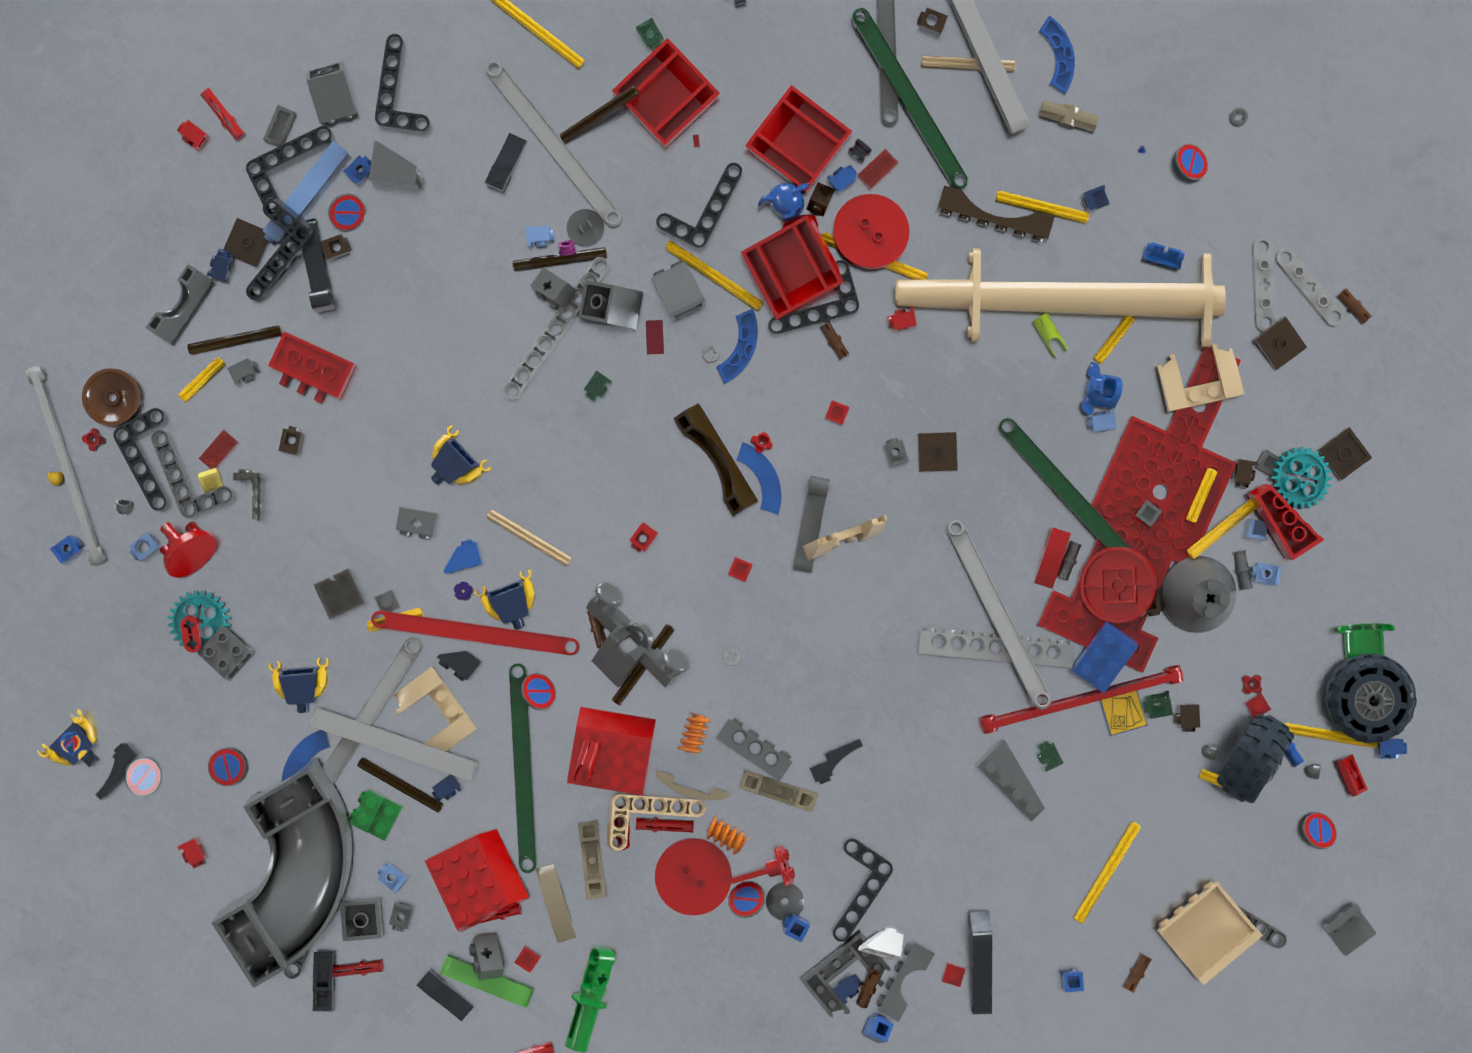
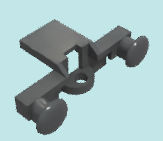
M606 582L599 583L596 586L595 592L597 596L590 600L586 608L610 634L591 661L617 687L624 683L638 661L665 688L674 683L680 673L688 669V660L685 655L673 649L666 650L664 653L659 648L653 650L651 648L653 637L650 630L644 624L638 622L629 626L628 624L631 620L619 608L615 609L613 607L621 602L622 596L618 588ZM638 631L642 633L643 638L640 637ZM630 637L639 647L626 654L618 644Z

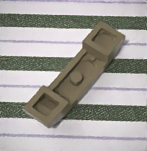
M658 770L655 773L669 788L691 798L720 800L728 798L730 795L728 792L711 788L710 794L702 793L674 784V775Z
M747 770L744 772L739 788L812 813L818 794Z
M597 821L578 823L586 899L606 898Z
M550 864L537 868L538 881L557 942L560 943L576 938L555 865Z

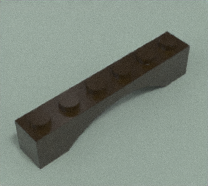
M945 185L937 210H940L942 215L951 216L954 214L959 216L958 219L967 222L970 219L975 220L978 225L988 227V224L996 226L995 229L1001 232L1010 230L1016 236L1024 238L1027 235L1032 237L1033 241L1040 243L1049 239L1055 218L1039 212L1017 218L995 216L977 207L968 199L963 190Z
M698 403L674 417L683 435L698 444L713 462L721 480L723 501L732 516L757 503L758 499L700 404Z

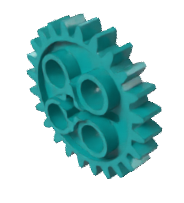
M1299 447V450L1292 448V453L1285 451L1286 457L1279 455L1281 462H1274L1277 469H1271L1272 472L1276 473L1275 476L1270 477V479L1275 480V483L1271 486L1277 487L1276 491L1281 494L1288 504L1291 503L1292 508H1296L1297 505L1299 509H1304V505L1306 508H1311V503L1318 505L1317 499L1323 501L1322 494H1329L1325 490L1326 487L1332 486L1327 483L1328 480L1333 479L1327 475L1332 471L1331 469H1326L1329 462H1322L1324 456L1317 457L1319 452H1312V448H1307L1306 451L1304 447ZM1294 461H1296L1298 464V469L1296 471L1292 469V464ZM1312 466L1316 470L1314 476H1311L1310 474V468ZM1286 473L1301 475L1303 478L1316 480L1317 483L1302 481L1299 478L1287 476ZM1289 480L1293 482V487L1291 490L1287 487V483ZM1307 485H1309L1311 488V491L1308 495L1305 493V487Z
M194 590L193 596L186 592V599L180 596L181 603L174 602L177 608L170 609L174 614L173 616H168L169 619L173 620L168 626L174 628L169 633L176 634L173 639L174 641L181 640L179 646H183L180 623L184 617L188 616L186 609L190 605L195 607L196 611L192 616H195L197 619H199L200 604L203 605L200 619L204 622L199 625L202 638L201 648L222 625L225 627L231 626V624L226 623V620L230 619L231 616H225L229 609H222L225 602L218 603L219 596L212 599V592L205 596L204 590L201 591L200 595H198L197 590ZM209 607L215 611L212 618H208L205 615ZM188 620V622L185 624V626L187 624H190L191 626L194 625V623H191L190 620ZM207 626L212 629L210 637L203 635V629ZM191 636V641L188 645H192L195 648V645L198 643L194 642L193 636Z

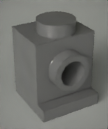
M249 358L227 368L236 386H240V381L242 380L244 383L253 379V375L259 371L256 362H251Z
M896 437L886 441L887 444L883 447L890 468L909 462L903 440L898 441ZM894 448L899 449L900 453L898 455L892 453Z
M397 901L394 902L389 925L393 926V930L403 932L404 929H409L415 906ZM398 914H402L404 916L403 921H398Z

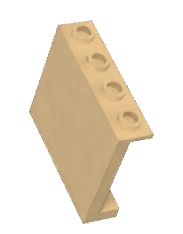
M1212 881L1208 882L1203 887L1204 891L1199 895L1196 893L1188 899L1190 903L1185 907H1178L1173 912L1174 916L1169 920L1166 918L1158 925L1160 928L1157 929L1159 934L1202 985L1210 981L1263 936L1218 881L1214 883Z

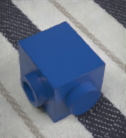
M791 913L790 917L787 916L782 927H784L785 935L802 942L810 927V923Z
M880 1015L869 1017L862 1036L877 1043H885L889 1039L894 1024L888 1022L885 1017Z

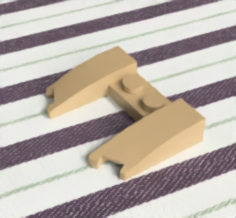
M1216 344L1211 345L1219 381L1185 389L1174 353L1168 356L1171 360L1164 366L1158 364L1157 368L1167 412L1244 395L1233 349L1229 348V351L1217 349L1218 345Z
M886 515L804 545L803 549L807 559L811 560L825 555L833 547L840 545L839 541L844 539L849 542L858 537L859 542L877 536L885 527Z
M434 667L426 670L394 694V697H398L400 709H396L398 715L429 694L450 725L424 743L426 745L448 751L477 730V727Z

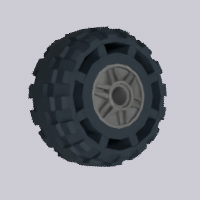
M1365 653L1350 657L1334 670L1331 679L1327 683L1325 702L1331 720L1340 731L1354 740L1364 743L1388 741L1404 731V728L1411 722L1414 716L1417 698L1414 682L1409 673L1399 663L1387 656ZM1374 695V700L1369 702L1370 697Z
M1257 714L1218 776L1217 783L1222 786L1223 791L1241 802L1254 803L1264 786L1273 779L1281 766L1283 756L1295 738L1294 734L1289 731L1287 725L1270 715Z

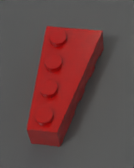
M1262 484L1248 493L1285 559L1294 560L1324 541L1271 485Z

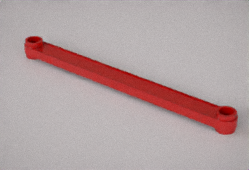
M376 611L371 617L372 624L377 628L564 655H574L579 650L578 641L568 637L387 611ZM377 614L385 616V622L382 625L375 623L374 618ZM569 641H573L576 644V649L573 652H568L565 649V645Z
M1180 665L1167 667L1166 671L1109 686L1105 693L1097 689L1052 701L1043 710L1033 706L999 716L994 714L985 715L980 718L981 730H983L984 734L996 732L998 727L1167 682L1169 684L1181 683L1184 681L1183 671Z

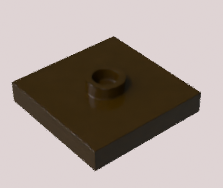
M237 218L223 249L229 251V254H233L235 259L258 268L269 241L263 237L265 235L263 228Z
M1285 316L1254 338L1275 370L1281 368L1307 348Z
M1350 427L1318 449L1326 462H1329L1328 465L1340 481L1372 458Z
M956 432L918 433L919 472L958 471Z

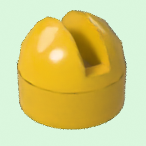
M48 472L49 482L55 486L61 484L63 472Z

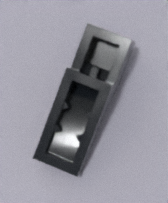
M511 133L508 134L486 178V185L501 192L504 191L527 140Z
M857 739L824 753L827 761L810 768L815 783L820 782L821 785L830 781V776H833L832 771L836 765L848 754L863 746L861 740Z
M121 743L114 749L115 754L112 757L115 760L111 773L101 789L95 794L100 800H104L125 779L126 766L139 755V752L130 743Z
M314 952L313 1012H333V952Z
M431 970L416 985L461 1022L474 1008L468 1000Z

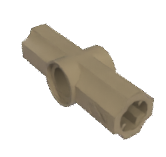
M1048 100L1043 101L1039 115L1058 121L1059 124L1066 127H1078L1091 132H1095L1099 119L1098 115L1081 111L1076 106L1061 105Z

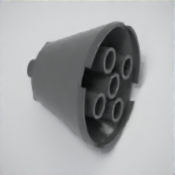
M1197 556L1194 559L1188 557L1181 560L1169 570L1162 584V596L1166 615L1176 626L1189 632L1201 633L1219 627L1228 619L1235 606L1236 585L1231 573L1222 563L1210 557Z

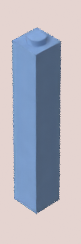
M332 141L284 203L298 215H301L348 155V151L335 141ZM285 215L284 221L287 224H292L291 217ZM272 220L263 229V233H265L263 237L272 244L274 241L278 244L286 234Z

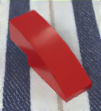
M1051 528L1036 574L1035 584L1053 589L1071 533Z

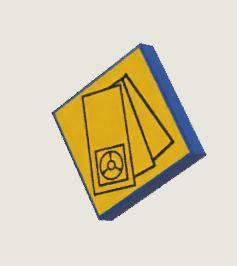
M1138 691L1100 700L1110 736L1148 725Z

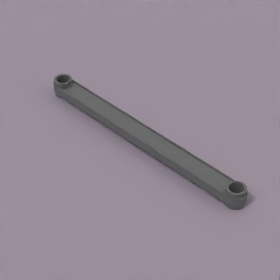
M877 0L878 28L896 57L894 0ZM879 66L881 120L885 125L893 126L897 123L899 117L898 96ZM893 113L895 119L891 122L887 121L885 114Z

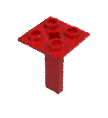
M783 845L775 848L774 852L777 860L767 862L766 868L732 877V884L768 874L770 877L782 875L784 885H790L794 882L795 872L793 867L789 866L788 860L790 856L788 850L784 849Z

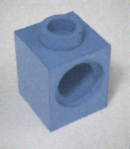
M146 532L129 545L132 549L129 552L136 561L139 559L144 562L157 552L161 546L150 532ZM142 543L148 545L146 553H141L139 550V546Z

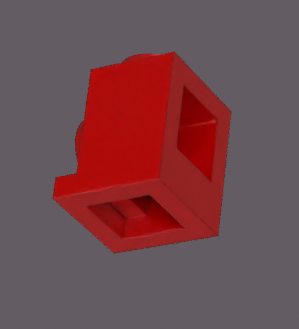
M189 120L186 123L182 122L177 129L183 135L181 139L189 145L194 143L192 147L197 151L209 136Z
M910 307L909 312H906V309L894 311L895 314L887 316L889 328L893 327V331L917 327L914 307Z
M642 522L629 541L632 542L630 546L639 553L641 550L645 552L658 533ZM641 535L646 536L647 540L645 542H640L639 537Z
M198 838L177 846L178 850L183 849L182 857L185 863H189L193 869L203 865L202 860L207 859Z

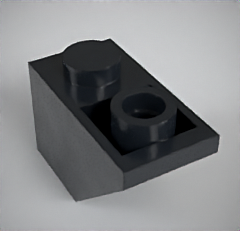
M468 651L444 653L437 656L440 660L438 663L445 669L450 667L454 670L455 673L453 675L461 681L464 679L469 681L482 664L479 659Z

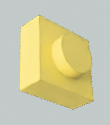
M216 468L198 473V479L205 493L223 487V482Z

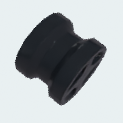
M857 139L855 145L848 149V152L860 162H863L866 154H870L872 151L860 139Z

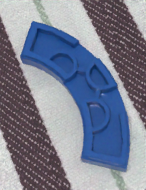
M1049 15L1039 30V33L1051 45L1055 56V72L1049 85L1065 95L1074 76V50L1066 31Z
M753 308L735 316L739 329L737 345L729 358L716 366L724 384L737 377L746 368L754 354L758 338V327Z
M743 442L737 461L748 466L760 482L762 489L760 509L778 515L781 506V486L778 475L773 465L762 453H757L753 446Z
M316 731L298 743L285 763L282 781L303 768L318 752L330 747L326 731Z

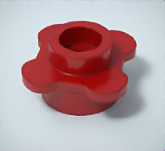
M92 428L90 432L82 436V441L89 446L88 449L90 451H95L97 446L104 444L105 438L99 435L98 429Z
M765 432L751 437V442L754 443L757 453H762L765 449L770 450L773 446L770 437Z
M1244 676L1242 679L1245 686L1243 692L1245 694L1252 692L1261 693V676Z

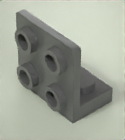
M224 625L198 651V655L228 681L255 654L250 647L244 645Z
M1354 902L1323 924V927L1346 956L1376 935V931L1361 913V908Z

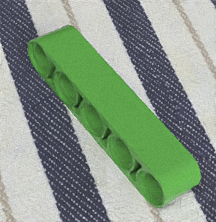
M446 955L440 970V974L525 1008L528 1007L534 992L533 988L503 976L478 980L477 973L473 971V964L450 955Z

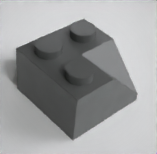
M381 898L340 902L343 941L384 937Z

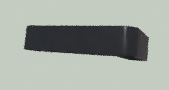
M391 34L387 37L375 121L383 129L426 134L431 129V122L427 116L395 111L405 43L400 35ZM395 39L399 40L400 46L392 48L391 42ZM391 58L398 60L397 65L394 67L388 66V61ZM388 77L395 79L394 84L391 86L385 84V80ZM385 96L392 97L391 103L386 105L382 103V99ZM383 114L389 116V120L386 123L379 122V118ZM402 117L408 119V123L405 126L398 125V121ZM420 120L427 121V125L423 129L417 127V123Z
M320 126L247 163L246 172L262 205L271 198L280 199L268 174L331 144L334 135L328 127ZM323 131L329 132V137L326 140L319 138ZM305 140L312 141L311 147L307 149L302 147V143ZM288 148L295 150L292 157L285 156V151ZM272 156L277 157L275 165L268 164V160ZM259 165L260 171L252 174V166ZM262 182H268L269 186L265 191L259 189V185ZM277 206L270 208V210L276 212Z
M738 163L727 165L696 227L670 214L662 213L657 217V228L661 232L694 249L701 250L705 248L742 177L741 166ZM731 168H737L739 174L736 177H731L728 171ZM728 185L731 190L729 193L723 194L720 192V187ZM719 202L722 208L719 211H714L711 208V204ZM667 218L670 220V225L664 228L660 226V220ZM711 219L713 225L710 228H705L702 225L703 220ZM679 227L687 229L685 236H679L676 233ZM698 235L705 239L701 245H697L693 241Z
M271 198L263 205V212L289 235L247 286L246 294L252 300H258L266 294L313 235V227L278 198ZM270 203H274L277 206L276 212L270 210ZM285 215L291 217L292 224H287L284 221ZM300 228H304L307 231L306 237L300 235ZM288 242L295 245V251L288 249ZM276 257L283 259V266L276 263ZM265 271H268V272L271 273V275H272V279H271V280H268V279L265 278V276H264V272H265ZM253 286L259 287L260 294L253 292Z
M312 218L306 221L313 227V235L303 246L302 252L311 292H309L311 307L316 313L336 309L324 252L320 244L321 238L316 218ZM300 228V235L306 237L307 231L304 228Z
M843 260L836 261L837 265H843L846 268V272L841 274L843 283H847L851 287L848 293L842 292L840 289L841 285L836 287L839 300L788 313L777 320L774 317L768 323L769 332L772 335L779 336L855 315L859 309V301L848 263ZM853 302L856 305V309L848 311L845 308V304ZM833 306L837 309L835 316L827 314L829 307ZM813 311L817 312L819 319L811 321L808 318V314ZM792 317H798L801 323L798 326H792L790 324ZM776 321L780 322L782 329L774 331L771 328V324Z
M153 408L117 427L113 432V437L150 507L155 511L163 512L169 507V499L136 440L166 423V413L159 408ZM156 412H160L162 416L159 422L153 421V415ZM143 421L145 424L144 429L137 431L136 424ZM126 430L128 437L121 441L119 433ZM131 447H135L137 450V454L134 457H129L128 450ZM140 464H144L146 467L143 474L137 472V467ZM149 481H153L155 484L152 491L146 489V484ZM161 497L164 500V504L161 508H157L155 501Z
M855 838L847 839L843 844V849L847 855L870 869L871 872L832 930L834 938L839 942H844L850 937L893 872V866L887 859ZM849 842L857 843V850L855 852L847 850ZM867 852L873 854V861L870 863L863 861V855ZM882 863L889 865V871L885 874L879 872V866ZM872 879L879 882V886L875 890H871L868 887V882ZM861 895L868 898V903L864 906L857 903V899ZM851 911L857 913V919L854 922H850L846 918L847 914ZM840 927L845 928L847 931L846 936L843 938L836 936V930Z
M989 910L969 911L972 941V1015L992 1014V929Z

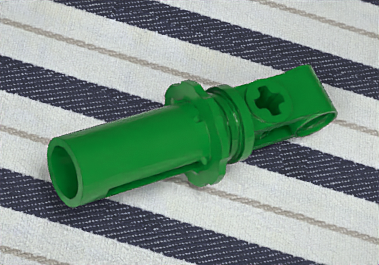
M598 948L591 950L582 983H580V993L572 994L571 998L577 1004L565 1042V1046L571 1050L587 1052L599 1009L607 1008L606 1002L602 999L603 995L606 994V986L615 962V954L612 950Z

